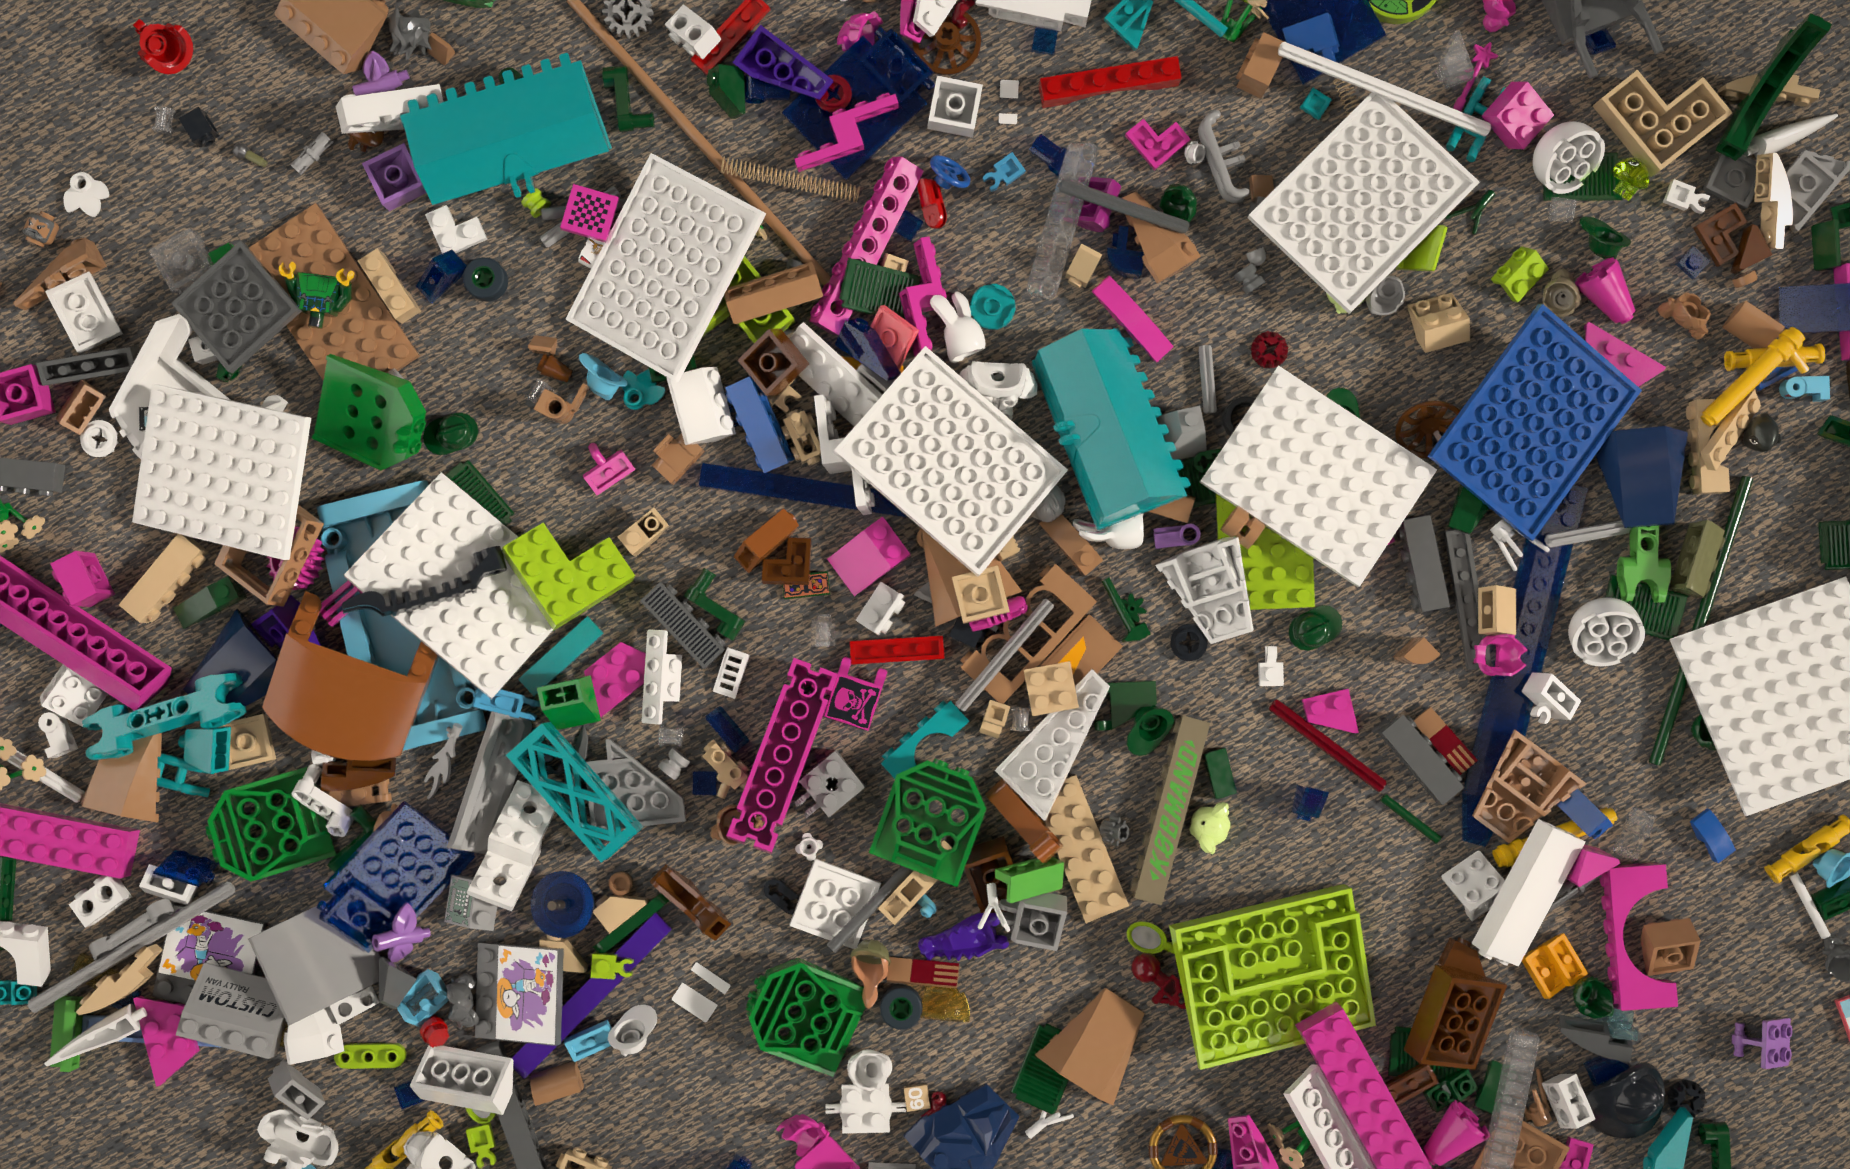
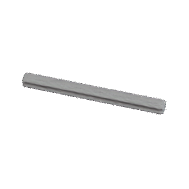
M1043 599L957 700L955 705L960 710H967L1054 608V605L1048 599Z

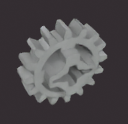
M604 0V4L608 8L602 10L603 15L607 16L604 19L606 25H610L609 29L611 32L617 30L618 37H621L623 33H626L628 39L631 38V33H635L639 37V30L646 32L645 24H652V20L648 17L654 15L653 10L650 9L652 6L650 0H636L642 6L635 5L633 0ZM628 5H629L631 11H629V15H627V17H628V19H627L626 16H625V13H627V9H628ZM614 18H616V20H621L623 22V26L618 24L614 20Z

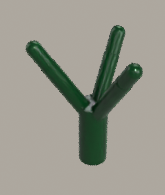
M1488 189L1476 204L1449 213L1445 219L1474 210L1470 219L1473 220L1475 218L1472 234L1475 235L1482 211L1495 196L1494 191Z

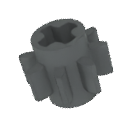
M1110 816V821L1104 820L1100 826V835L1103 837V842L1113 846H1118L1119 841L1124 842L1129 835V828L1125 824L1126 820H1121L1120 817Z

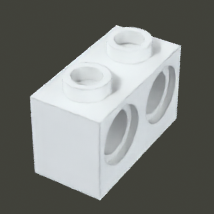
M684 4L665 23V26L670 31L668 36L677 45L682 43L683 48L691 56L696 54L701 59H704L721 40L709 23Z
M102 875L93 882L95 886L89 890L85 888L74 896L75 900L69 906L84 927L95 925L132 897L119 878ZM107 886L112 889L111 897L106 894ZM88 900L93 904L92 911L87 908Z
M1559 1074L1542 1083L1560 1128L1577 1129L1595 1120L1577 1074Z

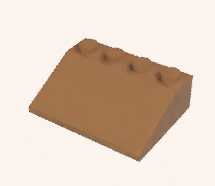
M280 0L274 13L279 20L342 74L361 69L388 15L371 0Z

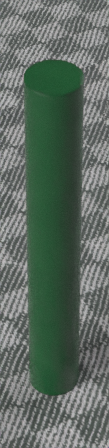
M1386 793L1381 797L1380 801L1432 842L1437 844L1442 837Z

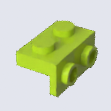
M1522 246L1497 270L1491 280L1493 283L1501 285L1510 299L1518 303L1549 268L1536 250Z

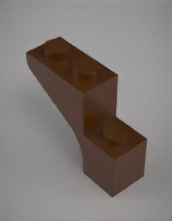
M667 864L650 880V883L682 910L703 934L714 941L731 925V922L719 907L707 900L691 880Z

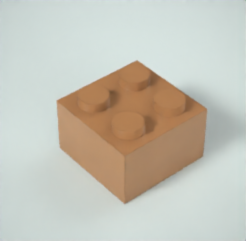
M1263 32L1260 39L1255 37L1236 76V79L1239 80L1236 87L1261 99L1282 60V56L1278 55V48L1284 41Z

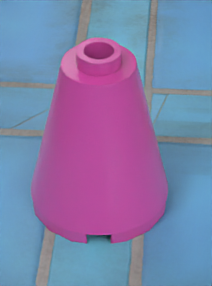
M1611 257L1593 265L1591 272L1588 274L1583 272L1575 280L1579 291L1614 323L1620 322L1625 324L1634 317L1632 314L1635 312V308L1620 264L1616 258Z
M1454 1100L1450 1104L1423 1149L1426 1152L1424 1155L1432 1165L1442 1166L1490 1137L1486 1126L1484 1125L1481 1128L1478 1123L1479 1118L1463 1103L1459 1102L1457 1104V1101Z

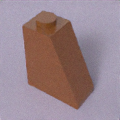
M783 508L744 540L733 557L748 573L752 572L763 562V559H766L799 527L796 518Z

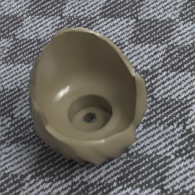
M1559 269L1553 274L1551 281L1545 285L1542 304L1557 317L1562 318L1574 313L1575 308L1580 305L1581 299L1579 288L1573 281V275L1568 270Z

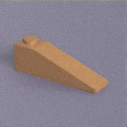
M1137 192L1122 197V199L1156 210ZM1126 215L1129 225L1134 227L1136 231V244L1141 245L1145 254L1142 257L1143 262L1157 284L1185 270L1201 257L1196 246L1185 234Z
M86 238L72 241L71 246L65 248L13 302L15 307L27 310L48 299L45 291L86 272L94 274L107 267L95 243Z

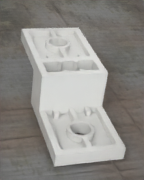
M823 394L815 395L814 401L822 465L829 474L852 471L856 507L862 515L872 514L871 507H875V500L868 485L870 483L833 452L844 440V438H839L837 429H834L833 421L836 420L835 408L831 405L830 401H827Z
M517 780L488 837V851L467 890V895L509 911L513 910L541 853L542 838L555 814V810L532 785ZM526 806H533L536 811L529 814L523 809ZM496 877H503L506 883L496 885L493 880Z

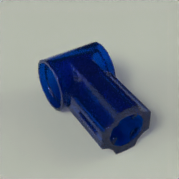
M750 76L745 77V102L761 104L766 100H790V90Z
M1042 134L1036 138L1029 149V152L1047 164L1049 170L1062 179L1065 178L1078 161V158L1071 151L1064 147H1058Z

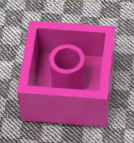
M1511 82L1483 113L1482 118L1491 124V129L1508 149H1525L1554 114L1528 82Z
M30 364L0 373V422L13 425L56 413L49 385L42 386L36 365Z
M74 551L50 563L53 568L52 575L61 584L64 590L62 592L63 597L71 606L92 607L115 595L95 553Z

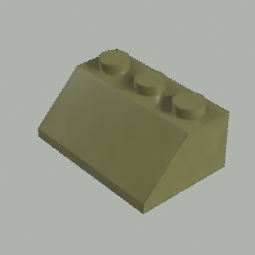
M1709 520L1689 524L1670 583V590L1694 598L1704 597L1708 593L1711 586L1709 581L1711 573L1715 571L1718 564L1716 557L1725 542L1723 537L1725 530Z

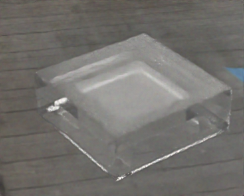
M1552 197L1548 220L1573 223L1577 200Z

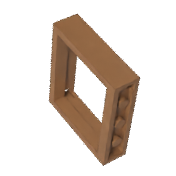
M298 505L296 518L302 523L292 542L290 560H283L271 587L241 566L247 552L246 550L223 545L214 564L265 604L284 607L324 523Z

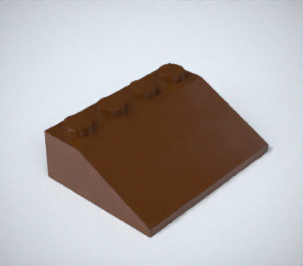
M1435 965L1404 1050L1420 1064L1475 1070L1507 984L1459 968Z

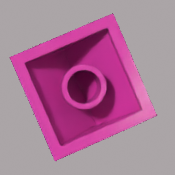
M1584 844L1566 879L1581 887L1620 864V861L1600 848Z

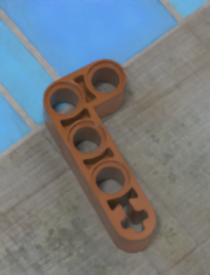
M1003 778L985 793L990 802L1030 845L1029 849L1042 863H1046L1064 847L1060 840Z

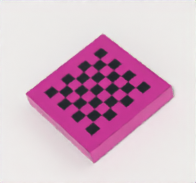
M573 184L560 229L606 243L619 197Z

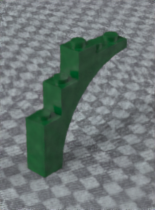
M1810 13L1794 30L1790 29L1779 41L1769 63L1758 73L1748 95L1737 105L1715 151L1734 161L1738 160L1747 151L1773 103L1804 59L1829 32L1832 26L1831 23L1825 21L1820 16Z

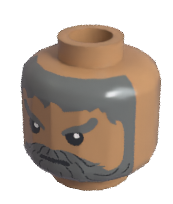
M40 211L39 215L35 213L30 214L22 229L23 234L26 236L25 240L43 248L44 245H51L59 230V225L53 222L55 217Z

